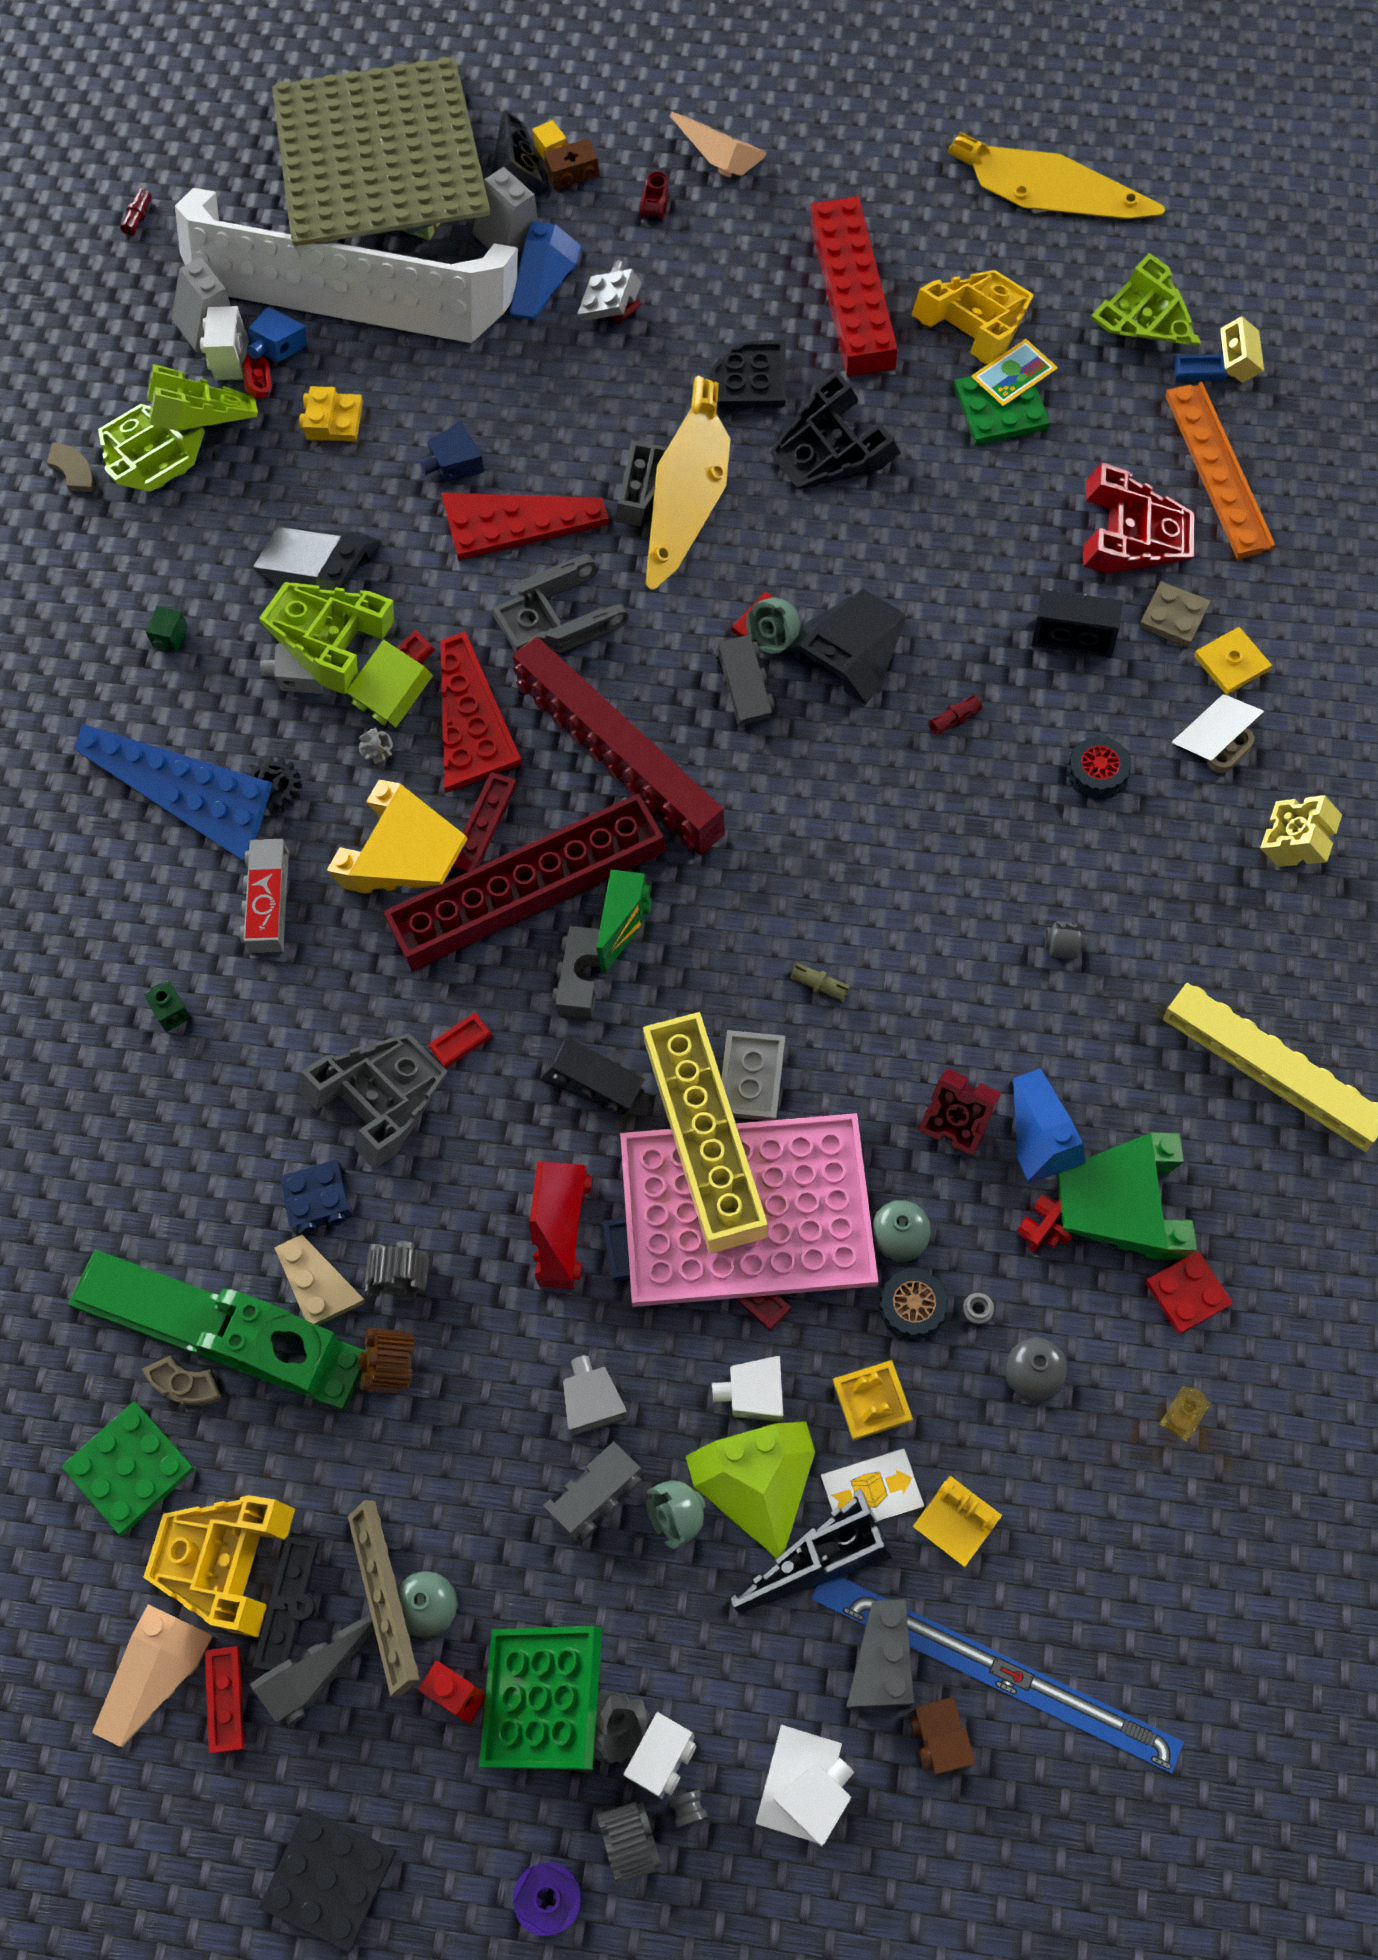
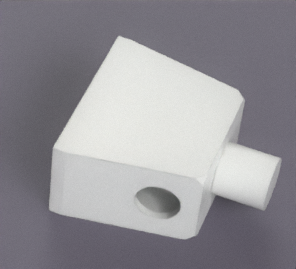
M780 1356L731 1366V1382L712 1383L713 1402L732 1401L734 1417L783 1422Z
M840 1758L827 1773L815 1763L778 1793L774 1801L822 1847L851 1799V1796L842 1786L854 1774V1771Z

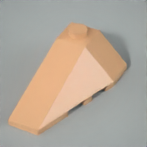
M671 111L670 117L709 163L719 167L717 172L725 176L731 177L732 173L742 176L766 156L767 152Z
M147 1605L130 1638L92 1733L119 1747H123L150 1719L151 1714L161 1703L175 1692L179 1684L199 1667L205 1651L208 1649L214 1636L151 1605Z

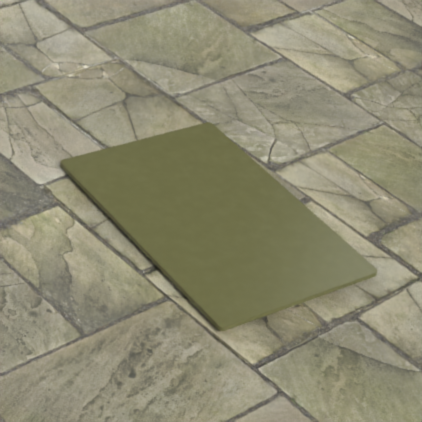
M442 57L428 62L421 60L415 64H396L382 69L375 67L369 71H350L336 76L329 74L323 78H304L290 83L283 81L272 86L292 245L300 246L490 215L487 193L455 58Z

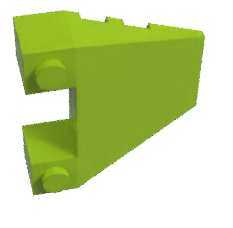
M153 364L147 398L148 401L152 402L149 422L155 429L168 432L169 429L178 431L257 417L258 410L255 397L225 386L222 389L208 386L209 381L200 379L199 382L185 378L186 373Z
M285 582L259 620L321 686L346 695V691L358 676L357 655L345 651L358 631L383 639L394 623V605L392 599L370 591L360 590V594L345 592L344 588H335V591L320 590L317 585Z

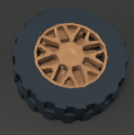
M918 1269L902 1270L901 1273L891 1276V1280L887 1281L884 1285L879 1303L881 1319L884 1320L886 1328L890 1329L897 1337H903L904 1340L908 1341L909 1339L921 1341L922 1338L927 1339L934 1332L937 1333L945 1321L949 1301L948 1295L945 1293L946 1289L944 1285L940 1284L936 1276L930 1275V1272L925 1270L923 1272Z

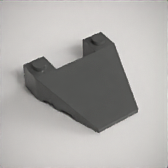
M409 1033L376 1042L373 1047L360 1050L357 1047L350 1049L349 1053L334 1057L332 1054L322 1057L300 1072L298 1092L316 1110H319L340 1096L367 1123L366 1126L358 1130L355 1150L375 1170L397 1155L448 1071Z

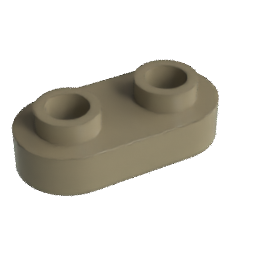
M1246 728L1212 761L1207 759L1208 766L1218 773L1230 771L1251 750L1254 743L1252 731ZM1235 741H1238V742H1240L1242 745H1237V744L1234 743V742H1235ZM1217 759L1224 760V763L1217 761Z

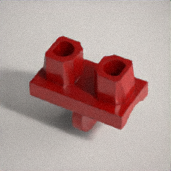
M1042 1194L1032 1209L1045 1218L1041 1225L1026 1216L1017 1229V1233L1029 1242L1027 1249L1035 1253L1048 1233L1051 1237L1048 1239L1047 1244L1052 1248L1058 1242L1068 1244L1072 1239L1070 1233L1063 1230L1062 1221L1059 1225L1056 1224L1062 1212L1060 1198L1056 1202Z

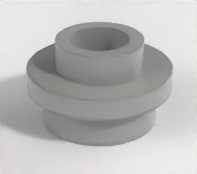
M983 1293L969 1295L963 1304L965 1317L975 1324L986 1323L991 1319L994 1312L992 1300ZM974 1305H981L984 1312L977 1314L973 1311L972 1307Z

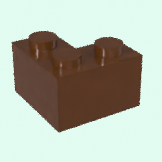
M954 1697L914 1707V1716L909 1717L914 1737L920 1736L923 1748L919 1751V1757L924 1772L930 1771L931 1778L968 1769L976 1764L966 1728L962 1729Z

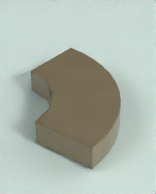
M52 442L47 460L49 468L58 470L66 476V486L69 491L93 492L94 476L85 457L70 446Z
M171 1356L142 1368L149 1383L163 1396L177 1403L206 1405L223 1399L210 1369L201 1372L186 1371L179 1367Z

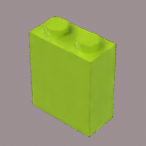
M383 639L346 693L353 698L351 703L359 710L365 712L368 709L374 713L371 717L383 726L388 722L396 728L433 675L425 666Z

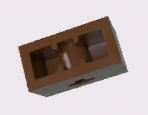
M589 138L544 152L545 168L555 190L600 176L598 157Z

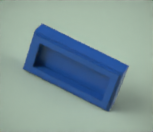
M1223 354L1174 355L1173 369L1175 381L1226 380L1228 373L1225 370Z

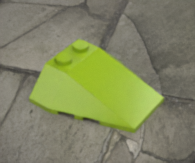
M140 404L98 430L101 446L104 450L103 458L106 462L105 471L118 485L151 492L154 489L163 487L172 478L183 475L187 469L194 466L205 431L202 426L178 431L169 429L168 432L157 430L149 422L151 406Z

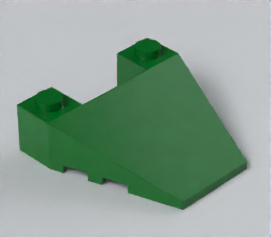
M1149 1133L1086 1158L1085 1164L1056 1174L1063 1230L1098 1242L1105 1241L1117 1245V1248L1125 1251L1132 1250L1144 1254L1145 1258L1151 1260L1181 1261L1197 1250L1193 1220H1164L1157 1174H1170L1184 1162L1180 1133Z

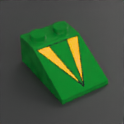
M610 871L596 947L601 971L606 972L644 924L645 914H650L652 898L650 897V885H646L645 874Z

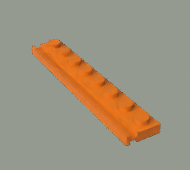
M1199 382L1196 386L1190 384L1167 390L1165 396L1236 559L1262 554L1266 550H1269V552L1273 551L1275 542L1203 382Z

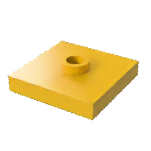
M1240 627L1196 650L1194 654L1197 661L1226 695L1267 673L1272 667V664Z

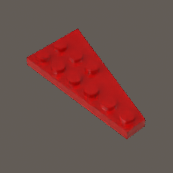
M441 493L458 561L609 525V518L603 498Z

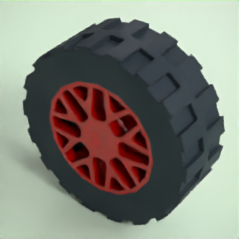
M1089 737L1085 741L1079 742L1077 747H1074L1068 763L1067 776H1069L1070 785L1072 784L1073 789L1076 792H1080L1082 796L1090 797L1093 800H1105L1108 797L1116 796L1118 792L1124 789L1131 771V758L1127 754L1128 751L1125 747L1121 746V743L1109 737Z

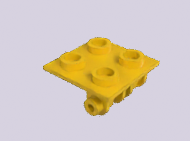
M949 1476L912 1527L965 1567L1002 1515L953 1477Z

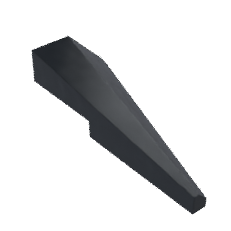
M862 1489L853 1493L854 1498L843 1508L839 1509L837 1507L832 1511V1517L817 1530L812 1528L775 1560L776 1565L766 1574L756 1576L753 1579L754 1584L739 1597L734 1595L731 1598L734 1609L741 1613L891 1559L892 1556L883 1532Z

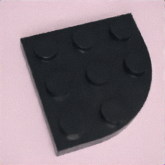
M756 340L741 343L732 347L731 352L722 359L719 358L710 375V380L713 383H719L717 408L786 407L785 340Z

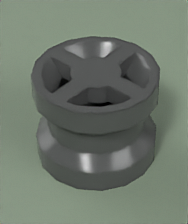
M700 1790L668 1800L670 1808L675 1810L676 1819L674 1822L676 1828L708 1818L707 1811L702 1808L700 1803L702 1798Z

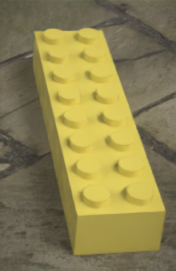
M700 1012L643 1027L646 1049L709 1254L768 1238V1223Z

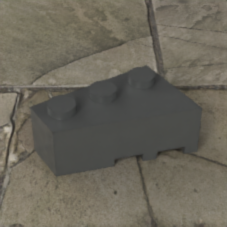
M750 634L718 642L715 658L717 663H721L724 673L722 679L724 684H727L730 694L729 700L738 726L769 719L775 706L771 693L767 694L764 686L767 683V676L764 667L759 668L757 658H760V652L757 642H752Z
M612 1442L585 1467L586 1471L575 1482L570 1480L564 1486L566 1492L555 1503L549 1499L543 1505L548 1516L575 1543L580 1539L583 1541L588 1539L597 1528L595 1523L603 1515L605 1517L610 1516L620 1504L617 1500L625 1492L628 1494L632 1493L642 1481L639 1478L643 1474L641 1467L615 1442Z
M906 1599L872 1601L846 1709L912 1706L914 1698Z

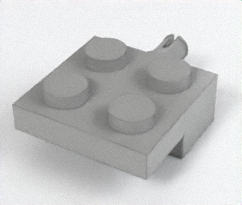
M617 260L614 261L610 273L591 276L577 313L582 321L623 314L627 303L635 302L641 286V282L632 269L622 271L624 263Z

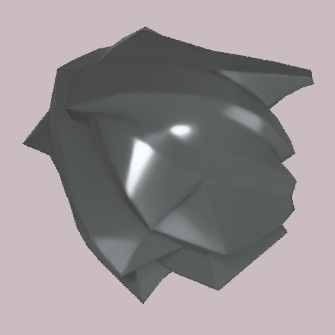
M601 1689L598 1692L593 1758L598 1759L599 1762L611 1764L614 1762L622 1763L627 1757L633 1758L649 1728L650 1713L645 1708L643 1700L630 1699L625 1693L618 1694L605 1689Z

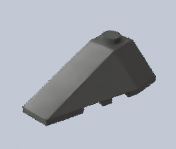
M371 1614L337 1632L332 1637L333 1643L329 1645L326 1642L319 1645L316 1644L307 1649V1653L304 1654V1659L291 1663L289 1659L250 1683L253 1691L276 1723L281 1725L287 1723L290 1726L305 1717L304 1711L315 1703L375 1630Z

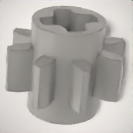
M373 728L359 737L362 741L359 744V752L364 759H373L374 763L378 764L392 755L389 751L392 748V740L386 732H378L376 728Z

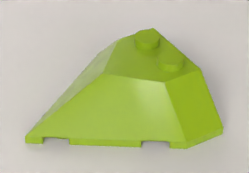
M1150 253L1135 267L1129 281L1111 301L1105 300L1090 317L1091 320L1112 334L1200 346L1201 344L1198 335H1195L1192 330V320L1179 289H1175L1171 280L1172 273L1170 268Z
M806 1422L776 1423L716 1440L686 1455L693 1486L699 1493L708 1498L729 1519L769 1551L774 1558H779L785 1552L815 1455V1449Z

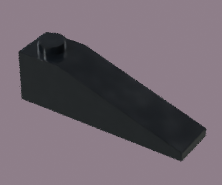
M504 109L501 114L492 172L495 173L502 167H505L532 193L547 191L549 189L547 172L545 168H540L537 163L540 157L530 147L532 140L524 123Z

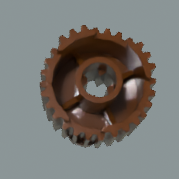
M367 1328L365 1333L367 1351L360 1353L358 1370L364 1371L361 1376V1390L399 1394L403 1388L409 1389L410 1379L412 1378V1369H409L410 1351L414 1352L415 1346L413 1334H406L405 1331Z

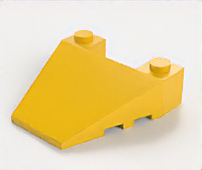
M996 270L970 274L969 279L960 280L959 276L953 277L951 282L947 283L936 280L920 288L911 315L929 327L945 319L975 339L970 353L977 357L980 362L987 365L1007 351L1034 294Z
M379 780L366 801L380 818L379 822L361 852L340 847L327 871L343 889L364 894L372 893L373 889L380 888L392 891L396 890L398 886L408 885L409 888L442 885L468 838L403 785Z
M249 1495L240 1497V1500L232 1502L221 1501L214 1503L213 1506L204 1508L193 1507L165 1513L162 1516L143 1578L170 1597L181 1602L190 1611L198 1614L208 1624L232 1633L259 1638L268 1605L244 1597L243 1594L260 1536L286 1540L295 1508L274 1499Z

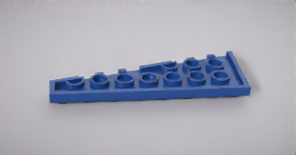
M81 725L74 750L238 858L245 860V851H249L250 840H256L272 789V782L89 725Z

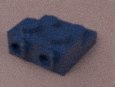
M337 1159L279 1176L285 1197L283 1200L289 1225L295 1234H309L316 1231L317 1227L327 1224L330 1226L339 1225L345 1222L346 1218L353 1217L340 1164Z

